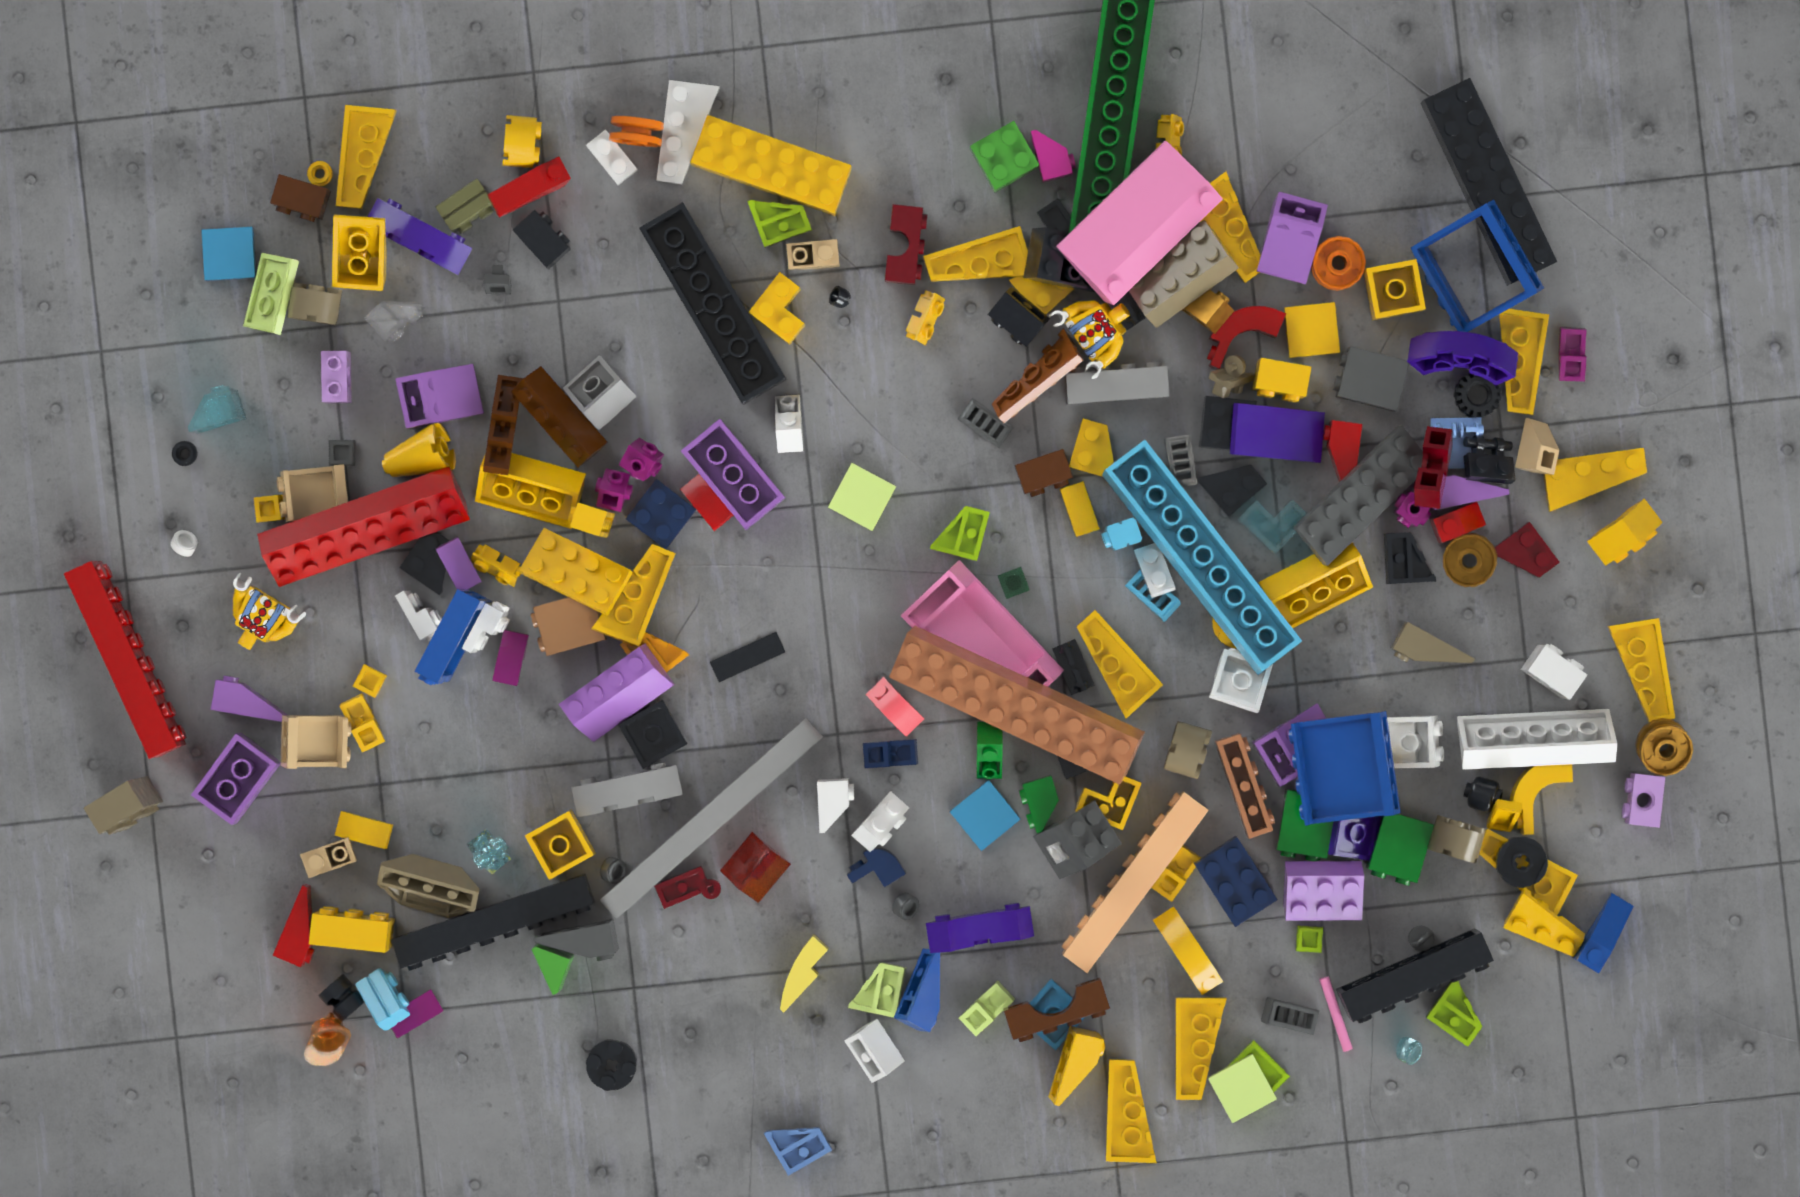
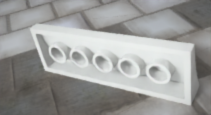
M1609 709L1457 716L1462 769L1616 762L1617 740Z

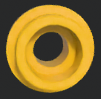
M316 161L309 166L307 177L312 184L322 187L330 183L333 171L326 162ZM320 169L325 172L324 177L321 179L316 177V172Z

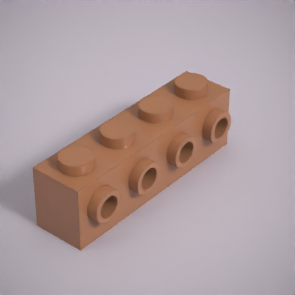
M1237 733L1214 741L1246 836L1250 839L1273 831L1271 824H1274L1275 820L1271 809L1266 810L1263 800H1266L1267 796L1263 785L1258 786L1255 776L1259 775L1255 762H1250L1247 752L1251 750L1247 738H1242L1241 734Z

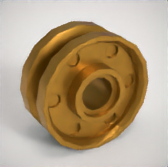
M1467 533L1456 537L1447 545L1443 554V568L1446 575L1455 584L1463 587H1476L1484 584L1493 575L1497 566V553L1494 545L1486 537L1477 533ZM1471 553L1476 556L1477 563L1475 566L1468 567L1464 564L1463 557L1465 554Z
M1665 718L1652 720L1643 726L1637 734L1635 742L1636 753L1645 767L1652 773L1662 776L1677 774L1690 762L1693 754L1692 740L1683 727L1674 720ZM1663 744H1669L1667 749L1659 751Z

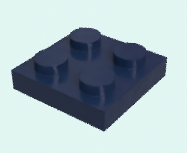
M656 479L626 517V520L661 547L667 549L696 512V509Z

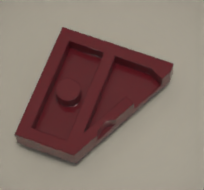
M1527 522L1494 547L1497 557L1538 578L1560 563L1530 522Z

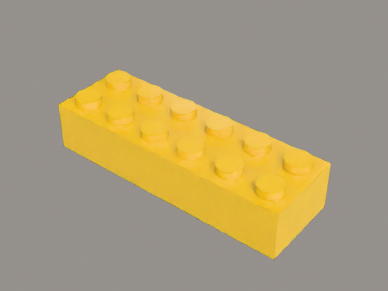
M707 115L690 162L694 167L834 216L852 170L850 164Z

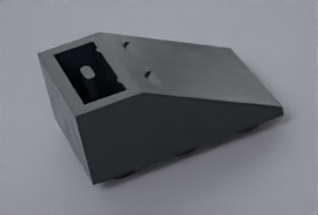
M1048 227L1032 228L1023 278L1051 285L1095 292L1056 247L1069 233Z

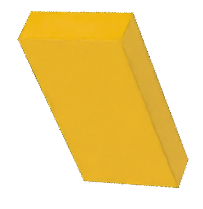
M1497 799L1487 819L1486 828L1511 832L1522 812V803Z

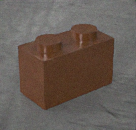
M279 174L270 204L277 206L275 210L277 212L290 215L291 211L301 214V219L315 222V218L323 220L331 191L321 186Z
M1063 449L1015 465L1024 495L1030 493L1031 497L1045 493L1044 488L1054 485L1055 489L1069 485L1068 480L1073 478Z

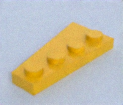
M345 105L336 197L337 207L363 209L397 110Z
M1224 172L1210 183L1223 200L1200 222L1205 220L1216 233L1239 267L1236 273L1245 284L1260 273L1257 272L1260 252L1238 203L1228 174Z
M1018 226L925 255L923 258L931 282L1024 276L1028 249L1021 227Z
M1644 448L1557 459L1554 475L1543 474L1548 512L1647 473Z
M652 544L632 571L630 579L609 615L601 614L591 629L638 648L676 553Z
M1096 610L1076 626L1125 719L1163 686L1161 681Z
M1486 828L1479 855L1496 869L1495 860L1497 852L1501 845L1509 839ZM1525 855L1515 859L1518 869L1522 866L1527 867L1528 862L1525 861ZM1547 859L1548 867L1544 877L1538 883L1525 888L1531 892L1533 898L1539 902H1545L1549 905V910L1558 915L1578 875Z
M1175 997L1176 1100H1202L1227 1000L1226 997Z

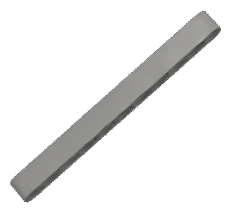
M805 718L602 897L600 902L617 919L823 736Z

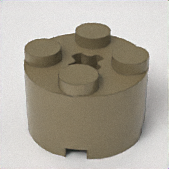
M294 282L291 288L287 318L336 325L342 290L327 288V292H325L324 286L309 284L308 289H306L307 284Z
M1177 721L1167 752L1164 769L1198 779L1202 767L1201 764L1204 763L1207 754L1206 745L1209 744L1212 731Z
M1437 815L1428 850L1476 863L1486 829Z

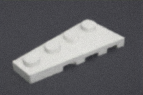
M669 80L657 182L683 184L707 115H710L720 86Z

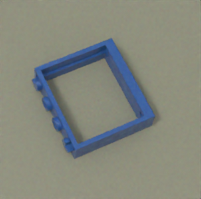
M1494 200L1410 247L1417 259V264L1422 267L1425 273L1424 277L1427 284L1434 288L1438 295L1437 301L1440 307L1444 310L1446 309L1450 316L1451 326L1454 325L1457 331L1469 332L1544 289ZM1482 215L1525 291L1470 321L1428 246Z
M457 589L414 671L420 674L418 679L429 685L441 684L451 680L466 651L462 647L485 603H491V600L470 589Z

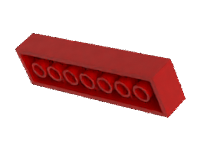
M450 466L261 532L257 536L261 556L277 585L281 587L470 520L462 491Z
M89 561L63 573L148 758L160 757L186 745L184 740L187 738L186 733L181 725H177L173 717L176 715L172 703L170 701L167 702L163 695L166 691L162 681L155 678L152 671L155 669L154 663L149 655L145 656L142 649L144 642L140 634L134 632L131 625L134 623L133 618L128 610H124L120 602L123 600V596L117 586L114 587L110 580L113 576L107 564L103 565L102 561Z

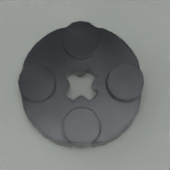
M1523 836L1512 837L1504 842L1499 848L1495 860L1496 870L1506 883L1518 888L1538 883L1544 877L1548 867L1543 847L1537 841ZM1525 855V861L1528 862V865L1518 869L1515 859Z
M613 1039L601 1041L592 1048L586 1060L587 1074L596 1086L605 1091L622 1089L632 1081L637 1067L636 1055L627 1043ZM609 1058L612 1061H618L616 1065L617 1070L614 1072L611 1069L607 1070L605 1068L607 1065L606 1060Z

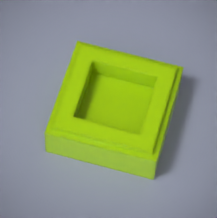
M1297 925L1295 951L1322 953L1323 927Z

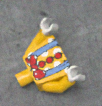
M1095 300L1078 301L1063 308L1062 311L1052 312L1049 317L1054 314L1060 317V322L1053 326L1058 327L1065 322L1091 360L1087 364L1085 372L1088 368L1093 367L1097 370V373L1091 379L1097 378L1101 368H1106L1119 355L1124 342L1122 335L1126 332L1121 322L1130 316L1126 306L1120 303L1114 309H1111L1106 302L1100 305Z
M239 573L233 581L235 587L233 594V616L236 619L235 625L242 628L244 632L237 643L251 650L257 638L263 642H269L270 640L278 641L290 635L299 621L306 616V612L298 615L295 611L298 605L290 608L255 586L247 588L252 582V578L248 577L246 582H243L240 578L241 573Z

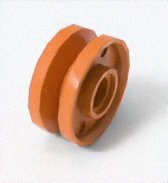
M630 116L611 117V124L620 127L621 132L610 133L609 141L643 147L662 146V139L652 136L651 133L652 131H662L664 128L663 122Z
M1336 236L1328 238L1316 248L1311 265L1312 276L1319 285L1328 290L1339 291L1348 289L1357 283L1365 272L1366 259L1364 251L1357 242L1348 237ZM1334 257H1340L1343 260L1344 267L1342 270H1336L1332 266V259Z

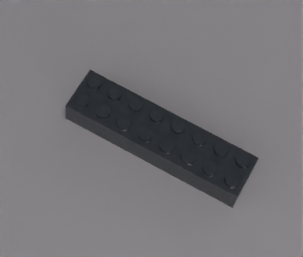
M1471 78L1424 99L1420 104L1471 211L1494 200L1534 271L1538 272L1556 263V257ZM1481 215L1475 220L1506 285L1508 286L1519 281L1483 216Z
M680 203L639 227L740 402L745 405L786 381L787 379L684 203Z

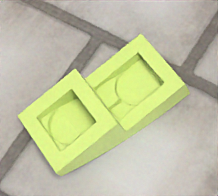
M997 981L959 1019L977 1036L1004 1011L1003 1008L1008 1007L1014 1002L1015 998Z

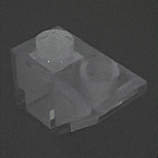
M382 301L364 319L384 341L392 340L394 342L404 333L403 328L409 322L413 325L423 316L421 312L425 307L416 302Z

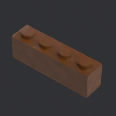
M542 366L523 378L511 391L577 468L594 457L608 443Z

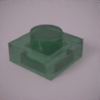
M1021 567L997 575L1006 599L1030 590Z

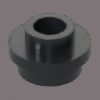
M180 441L172 449V458L178 465L189 466L197 459V448L189 441ZM183 449L189 451V456L185 459L181 456Z

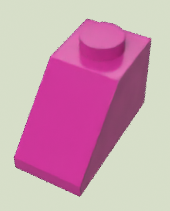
M1031 131L1030 135L1036 159L1039 163L1042 183L1072 176V169L1076 168L1073 153L1068 154L1066 147L1039 131Z

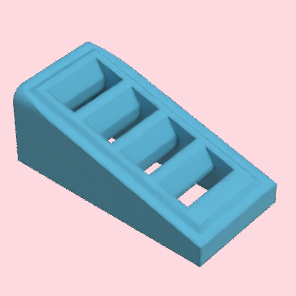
M1139 570L1125 586L1165 622L1181 605V602L1171 592L1163 594L1153 604L1154 598H1151L1150 594L1147 597L1144 596L1148 590L1146 583L1139 591L1136 589L1144 579L1141 570ZM1169 599L1170 602L1161 611L1159 608Z

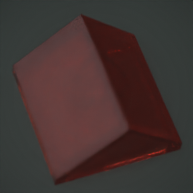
M751 832L720 871L740 891L759 903L791 863L755 833Z

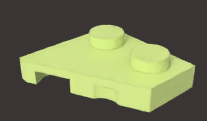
M880 963L856 997L849 1003L848 1008L894 1018L900 1004L906 967Z

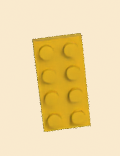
M543 528L519 569L522 575L606 616L609 615L632 575L630 569L546 528Z

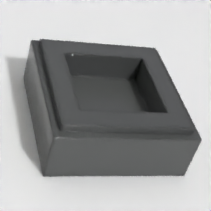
M329 440V466L343 464L344 466H355V440Z

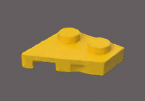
M1083 418L1069 467L1103 477L1104 470L1114 463L1108 426Z

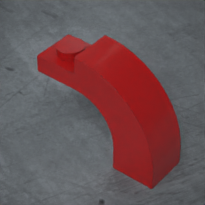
M1250 306L1233 312L1216 334L1211 333L1209 339L1218 344L1217 347L1212 345L1207 359L1210 360L1209 367L1216 370L1220 369L1231 341L1240 333L1255 331L1275 339L1286 313L1265 306Z

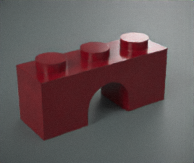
M893 204L890 232L901 233L906 236L909 241V247L902 255H887L885 282L915 285L916 279L921 280L922 265L918 264V254H924L925 239H920L921 229H926L928 214H923V207Z
M1427 426L1423 443L1421 468L1418 467L1414 487L1415 506L1436 509L1441 507L1453 447L1452 429Z

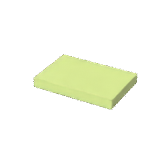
M266 253L261 254L243 324L244 327L281 335L290 300L291 288L293 287L299 264L298 260Z

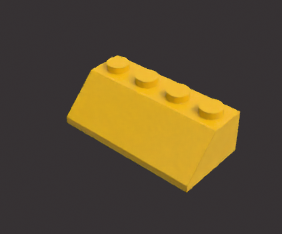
M515 453L511 455L508 475L483 472L484 456L480 465L475 502L572 529L570 527L571 522L567 520L571 507H576L577 503H580L586 473Z
M1353 542L1328 566L1323 565L1316 555L1313 554L1258 582L1261 589L1292 628L1373 588L1362 556Z

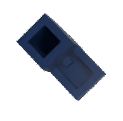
M874 848L871 852L868 850L863 851L868 861L864 863L861 859L849 866L851 871L847 873V876L851 883H854L874 870L883 886L886 887L904 876L906 871L892 852L883 848Z

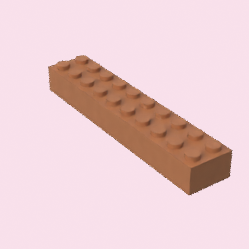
M914 626L907 632L889 676L893 680L1119 785L1126 777L1145 731L917 626Z

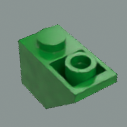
M977 722V779H1002L1003 730L986 722Z
M1051 775L1022 783L1023 789L1019 790L1023 805L1028 804L1030 814H1026L1030 829L1035 828L1036 833L1043 831L1059 801Z

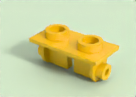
M1171 114V116L1161 115L1158 120L1156 138H1165V141L1182 155L1180 147V136L1184 132L1182 117ZM1156 143V149H1157L1162 143Z
M925 290L924 294L920 295L915 307V311L922 313L920 318L912 315L905 330L907 332L905 337L926 345L934 333V324L937 317L943 312L945 298Z
M479 544L471 557L474 568L479 572H487L495 576L496 580L503 585L515 587L517 578L521 575L519 572L521 563L506 555L500 563L497 561L501 554L500 552L486 544L484 546Z

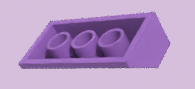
M645 643L559 703V706L571 723L594 742L675 684Z

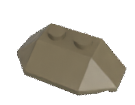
M415 854L382 862L377 880V885L381 889L384 888L388 895L400 905L447 918L459 916L467 912H475L480 891L479 887L462 867Z

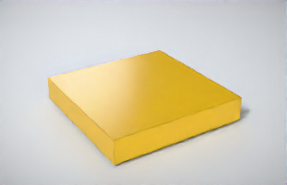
M1335 302L1284 307L1289 358L1340 353Z

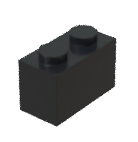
M534 210L513 229V232L549 270L571 250L567 245L570 240L561 230L556 233L550 227L553 221L544 211L539 214Z
M1012 286L987 314L997 327L1007 330L1016 343L1023 344L1026 347L1050 320L1046 314Z

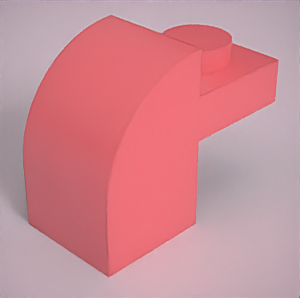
M884 677L866 693V696L905 736L924 720L918 711Z

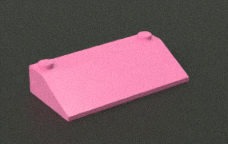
M1164 141L1056 247L1104 302L1115 305L1223 199L1167 141Z
M960 560L901 615L912 628L914 626L922 628L1047 687L1064 671Z

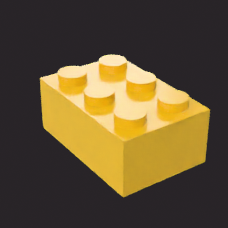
M324 906L312 914L309 944L382 953L392 948L391 939H393L395 918H389V913L374 912V914L363 915L364 910L349 909V911L338 912V907Z

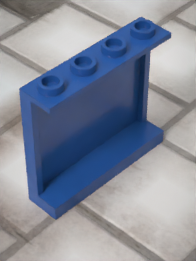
M1386 711L1291 724L1289 740L1291 744H1294L1295 752L1292 756V763L1298 773L1296 790L1298 795H1301L1302 805L1299 807L1301 819L1304 820L1305 826L1315 823L1375 816H1392L1400 813Z

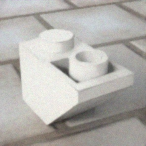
M800 395L775 396V425L778 453L803 451Z

